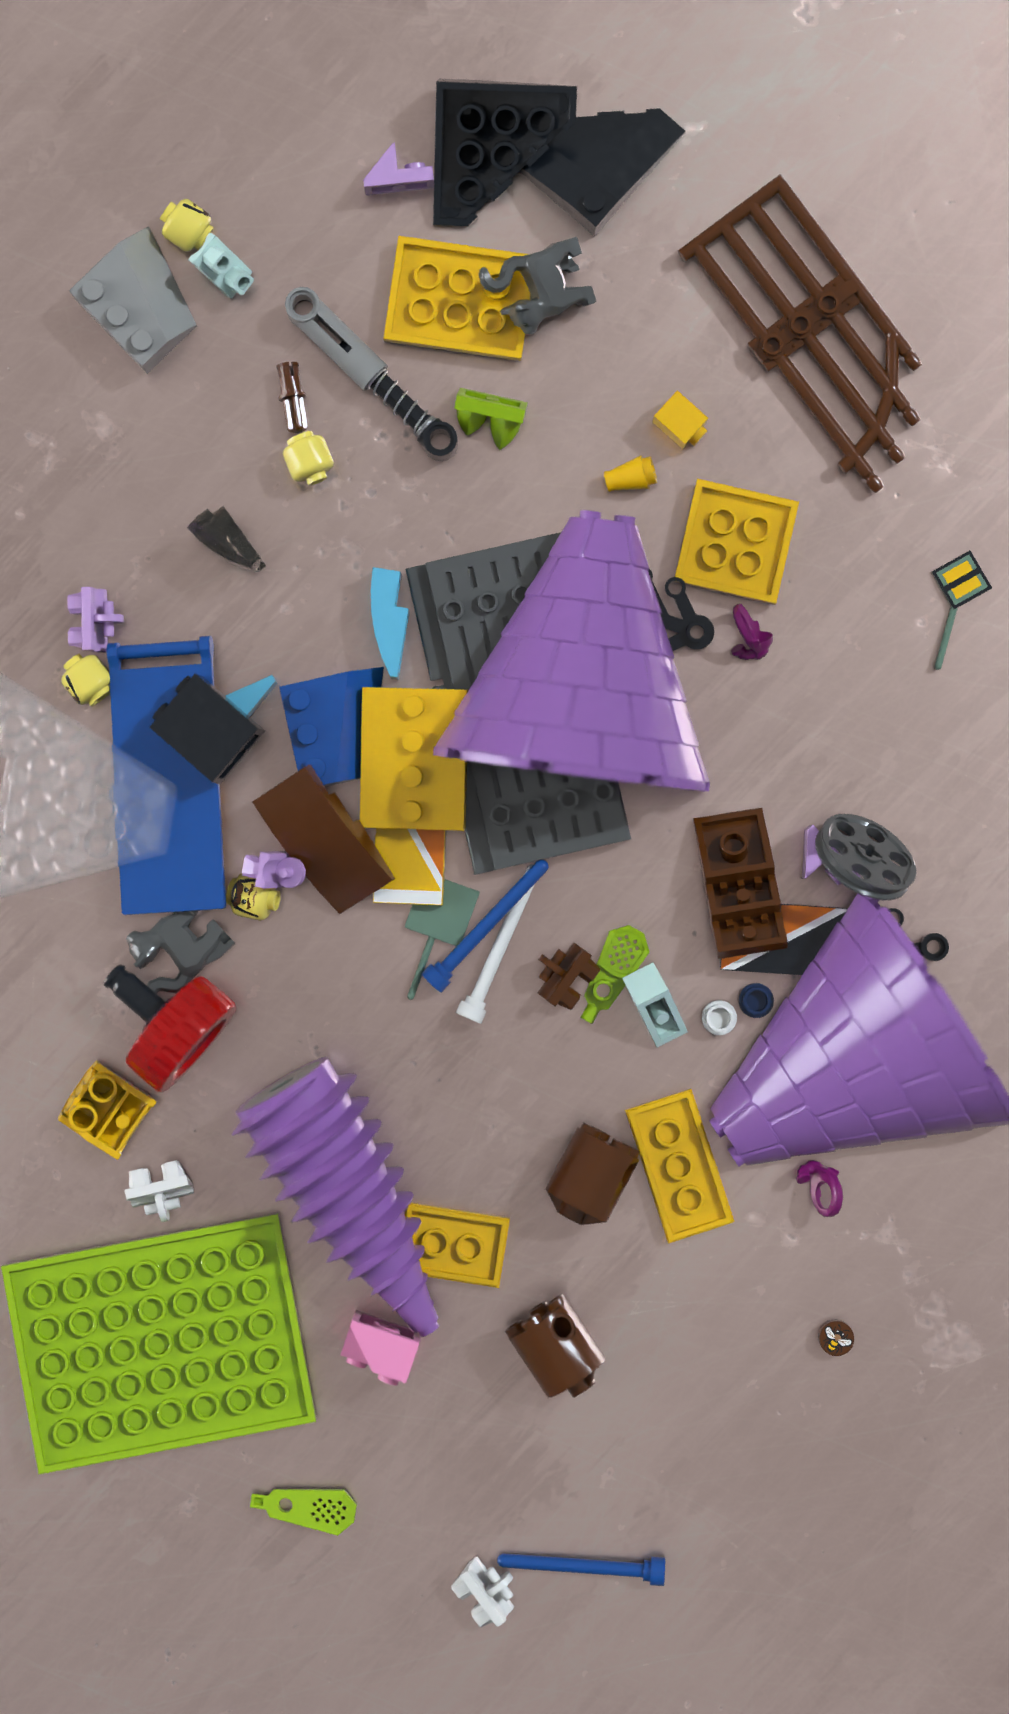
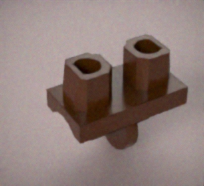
M575 943L571 945L566 954L558 949L551 960L542 954L538 960L545 964L546 967L539 975V978L545 981V983L538 991V994L555 1007L558 1004L572 1010L579 1001L581 994L570 987L577 976L590 983L600 972V968L590 959L592 955Z

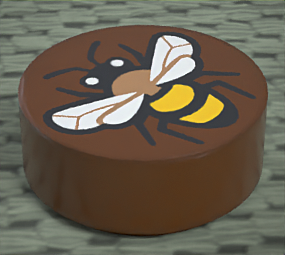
M833 1319L821 1326L818 1333V1341L822 1349L829 1355L842 1356L853 1347L854 1333L847 1323Z

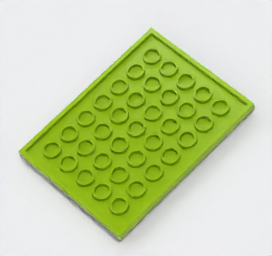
M279 1213L1 1266L39 1474L307 1424L317 1420Z

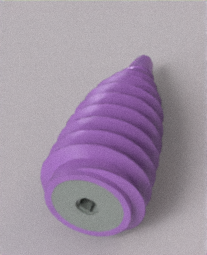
M328 1057L316 1059L275 1081L242 1104L236 1110V1114L241 1122L232 1135L248 1133L255 1143L245 1158L263 1155L269 1166L260 1177V1180L277 1177L284 1187L275 1201L293 1199L300 1207L292 1218L291 1223L309 1220L316 1227L307 1243L325 1240L334 1248L326 1263L343 1259L353 1268L347 1280L361 1277L373 1288L371 1296L378 1293L414 1333L419 1332L421 1337L427 1336L439 1327L437 1323L439 1317L426 1285L428 1275L422 1272L419 1261L425 1251V1247L423 1245H414L412 1238L421 1224V1219L418 1217H405L404 1210L411 1203L414 1194L411 1191L396 1192L394 1187L402 1177L404 1168L401 1166L385 1167L384 1161L391 1153L393 1144L390 1142L374 1143L372 1137L381 1126L382 1122L380 1119L362 1120L360 1114L368 1104L369 1097L358 1096L350 1098L347 1091L354 1083L356 1074L337 1075Z

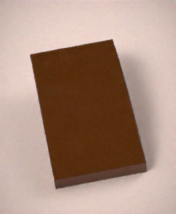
M311 764L305 766L252 802L288 855L299 859L304 864L307 879L339 914L395 880L394 875L359 819L353 822L336 793H328Z
M756 808L693 818L718 959L787 948L788 941L781 913L775 865L763 809Z

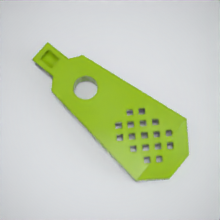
M630 925L609 931L596 964L600 968V972L587 987L584 997L588 1004L580 1018L593 1024L600 1010H606L611 1007L626 986L622 978L635 972L649 954V948L643 932ZM600 984H607L609 986L610 993L608 996H598L596 989Z
M273 1489L268 1496L252 1493L250 1508L264 1509L270 1518L337 1536L354 1523L357 1503L345 1489ZM284 1498L289 1499L292 1502V1508L290 1510L282 1509L280 1507V1500Z

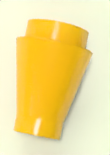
M640 455L612 470L604 472L609 492L615 490L650 489V485L657 484L656 472L651 456L643 458Z

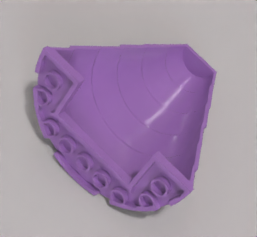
M580 510L579 517L569 518L549 552V557L524 594V599L502 631L501 639L454 712V718L438 740L436 746H434L433 755L563 774L709 791L710 781L686 706L687 699L673 660L674 654L661 618L662 611L648 572L650 569L638 526L635 525V517L615 515L614 521L601 519V512Z
M857 893L840 922L837 921L790 996L785 997L764 1033L759 1035L738 1071L733 1074L710 1108L714 1117L709 1121L720 1138L724 1135H727L733 1146L728 1148V1151L738 1167L744 1163L748 1166L786 1160L793 1156L836 1152L838 1149L881 1145L884 1142L927 1138L929 1135L1009 1125V1096L999 1077L989 1065H986L984 1061L987 1060V1057L941 984L937 982L933 975H929L926 962L886 906L881 907L878 902L880 900Z

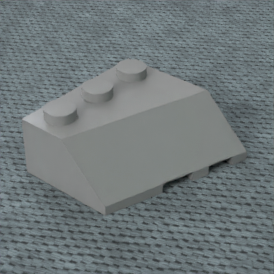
M149 226L120 241L69 290L74 299L147 374L197 326Z

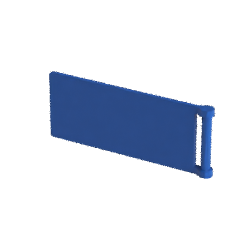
M200 636L199 640L121 646L119 642L108 643L106 650L110 675L122 914L133 915L224 909L226 907L220 784L212 783L150 728L155 721L153 719L154 713L164 703L169 704L178 694L175 690L185 677H192L196 673L203 676L214 686L212 636ZM200 654L201 664L121 670L123 659Z

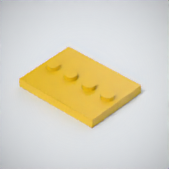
M398 236L384 341L521 361L525 334L520 327L514 325L509 314L501 315L500 310L512 305L516 301L529 300L531 295L521 272L515 271L511 284L504 291L492 293L486 290L480 283L479 270L482 267H486L491 277L496 279L500 275L504 261L513 256L528 254Z
M362 687L360 822L364 828L466 830L467 760L433 755V749L454 718V712L468 690Z

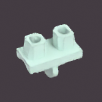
M212 233L206 236L203 246L188 259L230 299L236 293L243 295L254 281V278L251 276L252 271Z

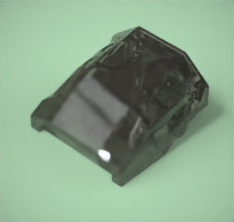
M224 506L213 513L209 509L205 510L187 527L206 548L230 564L251 572H259L267 567Z

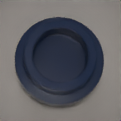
M760 983L747 985L739 995L741 1010L752 1018L766 1016L774 1004L771 990Z

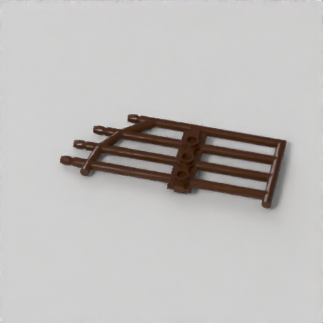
M779 174L679 249L678 254L685 262L693 256L696 257L754 334L755 338L748 343V346L754 352L753 354L759 362L763 364L768 372L775 366H778L845 455L838 462L842 472L847 474L854 467L862 479L866 480L868 487L877 493L884 486L880 478L873 473L874 470L863 456L877 440L882 448L887 450L888 456L896 464L905 459L903 451L899 446L895 445V440L885 427L893 405L903 414V418L911 426L920 421L918 413L914 408L910 407L909 401L898 388L899 355L905 359L904 362L913 371L918 369L922 363L782 175ZM777 193L839 274L822 287L761 207V205ZM749 214L811 296L797 307H793L733 227ZM721 235L783 315L781 319L769 328L764 326L705 248ZM859 303H861L886 336L885 369L844 316ZM831 324L835 326L883 390L876 414L873 413L816 337ZM803 345L808 348L867 426L868 430L856 445L853 444L788 358Z

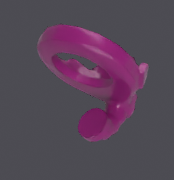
M742 604L735 605L733 607L735 623L744 641L751 649L747 650L743 644H738L731 649V653L733 656L744 660L762 659L769 651V647L773 642V635L770 632L760 631L759 622L751 618Z
M811 1160L807 1164L800 1166L797 1170L796 1181L798 1184H803L811 1179L810 1192L815 1208L823 1217H834L839 1213L843 1202V1190L837 1177L839 1171L823 1166L821 1162ZM824 1183H827L831 1190V1203L828 1208H824L820 1202V1186Z

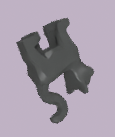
M577 237L553 243L540 252L509 258L504 261L500 275L496 279L491 277L486 267H482L479 270L480 283L486 290L492 293L504 291L511 284L514 272H521L532 299L516 301L512 305L501 309L500 313L501 315L509 314L514 325L520 327L525 335L534 334L544 318L559 315L574 303L576 305L588 306L597 302L592 286L567 287L562 270L566 273L580 270L578 264L572 259L582 254Z
M199 910L175 912L162 918L150 931H133L127 936L126 940L129 945V951L136 960L134 965L139 969L152 962L160 949H164L178 967L179 973L175 979L159 977L149 981L147 986L156 994L159 991L168 993L179 992L206 965L221 958L235 945V942L214 919L206 925L207 932L200 937H197L188 928Z

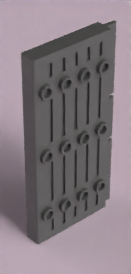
M561 532L435 560L424 565L405 569L430 680L443 679L444 685L434 686L432 689H470L479 675L480 669L501 639L502 631L524 599L525 592L549 557V552ZM467 760L466 830L464 831L474 875L631 840L617 780Z

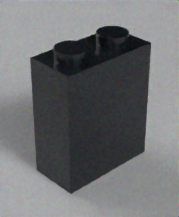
M195 673L192 677H185L179 683L175 690L178 694L169 704L164 703L157 709L153 715L155 721L150 728L212 783L221 784L264 734L265 730L207 679Z

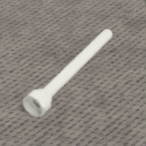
M533 865L528 866L527 869H526V871H525V873H526ZM534 885L506 914L471 996L467 995L465 1001L461 1000L456 1011L457 1014L480 1024L482 1023L487 1012L484 1010L486 1003L483 1001Z

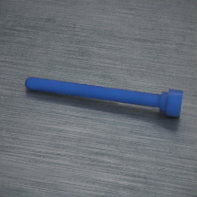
M538 860L442 962L438 961L435 965L430 964L421 973L435 989L442 993L451 983L449 979L453 976L452 971L546 873L549 868L547 861Z
M506 1553L500 1554L497 1558V1563L502 1568L642 1577L643 1581H648L653 1586H664L665 1557L651 1556V1560H644V1563Z

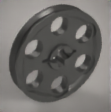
M853 814L834 815L825 821L823 827L816 835L815 847L823 865L838 881L861 895L877 900L898 899L907 892L909 886L916 878V865L906 846L893 833L870 819ZM838 829L844 831L847 835H844ZM831 847L837 849L840 853L835 852ZM891 860H894V861L897 862L900 866L894 864ZM853 871H855V872L859 873L860 875H862L863 878H861V877H859L858 875H856ZM884 878H887V879L890 880L893 884H890V883L887 882Z

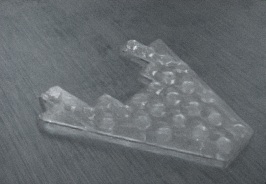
M0 672V758L6 759L0 793V899L167 855L178 785Z

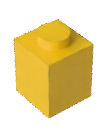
M678 390L654 415L652 420L660 430L682 449L688 443L695 446L708 431L704 428L708 417Z

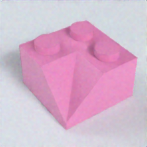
M356 1310L341 1355L347 1357L346 1362L353 1366L366 1368L368 1364L373 1373L379 1374L378 1379L391 1385H398L399 1381L407 1382L421 1336L419 1332L414 1333L411 1328Z

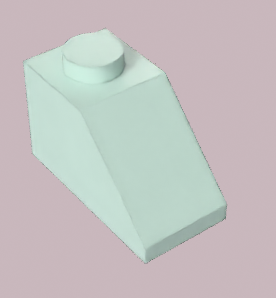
M654 962L622 978L657 1048L688 1032Z

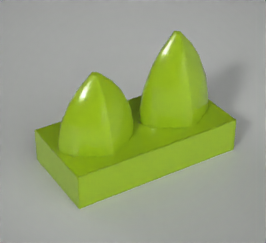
M460 387L454 408L457 409L459 425L466 435L477 431L485 422L486 417L490 416L493 440L497 448L502 450L518 433L520 425L525 418L528 402Z

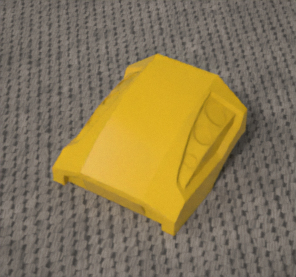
M96 1060L85 1072L67 1099L58 1116V1121L72 1129L92 1145L118 1160L126 1144L157 1101Z

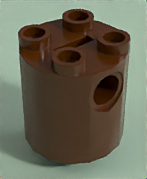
M584 1122L581 1128L577 1127L545 1190L548 1192L557 1212L580 1225L606 1223L639 1162L638 1156L640 1151L615 1139L609 1143L610 1135Z
M560 1294L548 1303L543 1301L529 1311L530 1318L524 1322L521 1319L505 1330L509 1340L548 1398L554 1397L567 1389L572 1397H576L596 1383L594 1372L605 1361V1356L563 1294Z

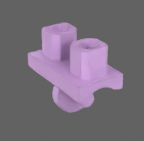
M91 586L81 587V592L68 595L67 597L70 614H81L82 627H70L68 631L69 646L80 647L85 651L107 652L108 637H114V624L124 623V615L114 614V602L107 601V590L95 589Z
M286 851L260 852V856L245 855L242 876L255 878V887L263 889L295 888L304 881L306 869L299 859L290 857Z

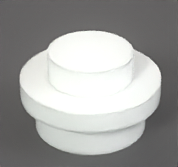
M713 1001L704 1008L702 1013L704 1027L714 1035L729 1033L737 1022V1014L734 1007L726 1001Z

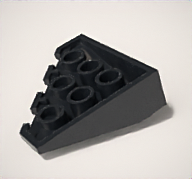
M438 79L436 81L433 225L468 226L478 217L476 212L490 199L495 201L513 183L512 178L526 164L530 167L550 148L547 144L562 130L567 132L576 123L577 86Z
M660 108L646 109L644 113L625 114L624 111L597 112V116L576 117V123L567 132L562 130L547 144L550 148L530 167L526 164L520 172L595 237L686 131Z

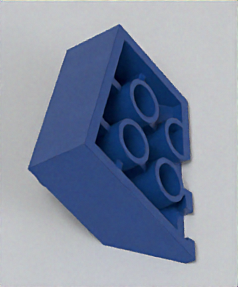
M384 667L347 671L279 687L298 771L311 764L324 787L360 779L362 687H382Z

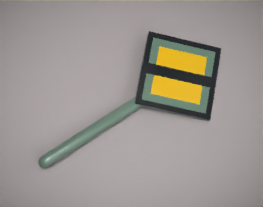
M971 550L932 571L934 578L951 605L935 663L936 670H940L942 667L958 607L992 589Z

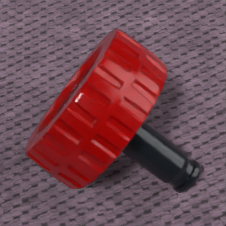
M118 965L106 977L104 986L110 988L117 998L146 1022L142 1033L127 1054L126 1063L156 1091L164 1092L184 1076L213 1044L234 1015L236 1005L222 990L202 976L191 980L165 1002L133 973L126 971L124 965Z

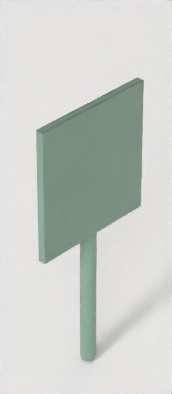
M444 879L443 906L412 905L405 928L429 937L407 995L409 1000L414 999L422 977L421 973L425 969L435 939L455 946L463 940L480 893L479 891Z

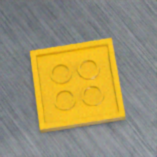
M697 478L674 577L681 578L685 585L775 605L799 501Z

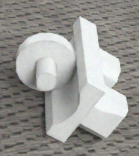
M178 1160L161 1165L163 1181L152 1183L150 1171L147 1168L129 1172V1189H125L126 1200L131 1202L133 1208L144 1205L146 1216L158 1213L161 1222L170 1220L169 1210L181 1208L178 1197L194 1194L193 1183L185 1174Z
M478 1556L468 1562L460 1576L451 1586L459 1599L464 1600L472 1594L477 1599L479 1604L474 1606L471 1613L479 1627L494 1623L496 1627L505 1623L507 1620L506 1616L514 1609V1605L509 1600L513 1597V1593L507 1587L513 1580L511 1573L508 1571L499 1576L494 1567H490L487 1570Z

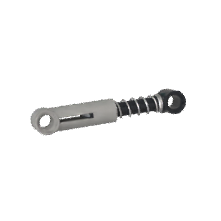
M298 287L292 290L285 301L286 311L291 322L322 349L363 391L372 389L374 396H380L383 399V405H389L393 409V415H399L403 419V425H409L414 430V435L418 438L417 441L424 447L425 452L430 458L436 461H446L453 457L458 448L457 433L453 426L430 414L428 415V410L424 411L417 404L418 400L414 401L407 395L408 390L403 391L397 385L398 380L394 382L387 375L388 370L386 369L388 365L337 317L313 290L307 287ZM305 300L313 304L311 312L307 315H299L294 311L295 306L300 301ZM320 321L341 343L338 344L317 323ZM440 433L450 438L448 447L441 450L431 445L433 436Z

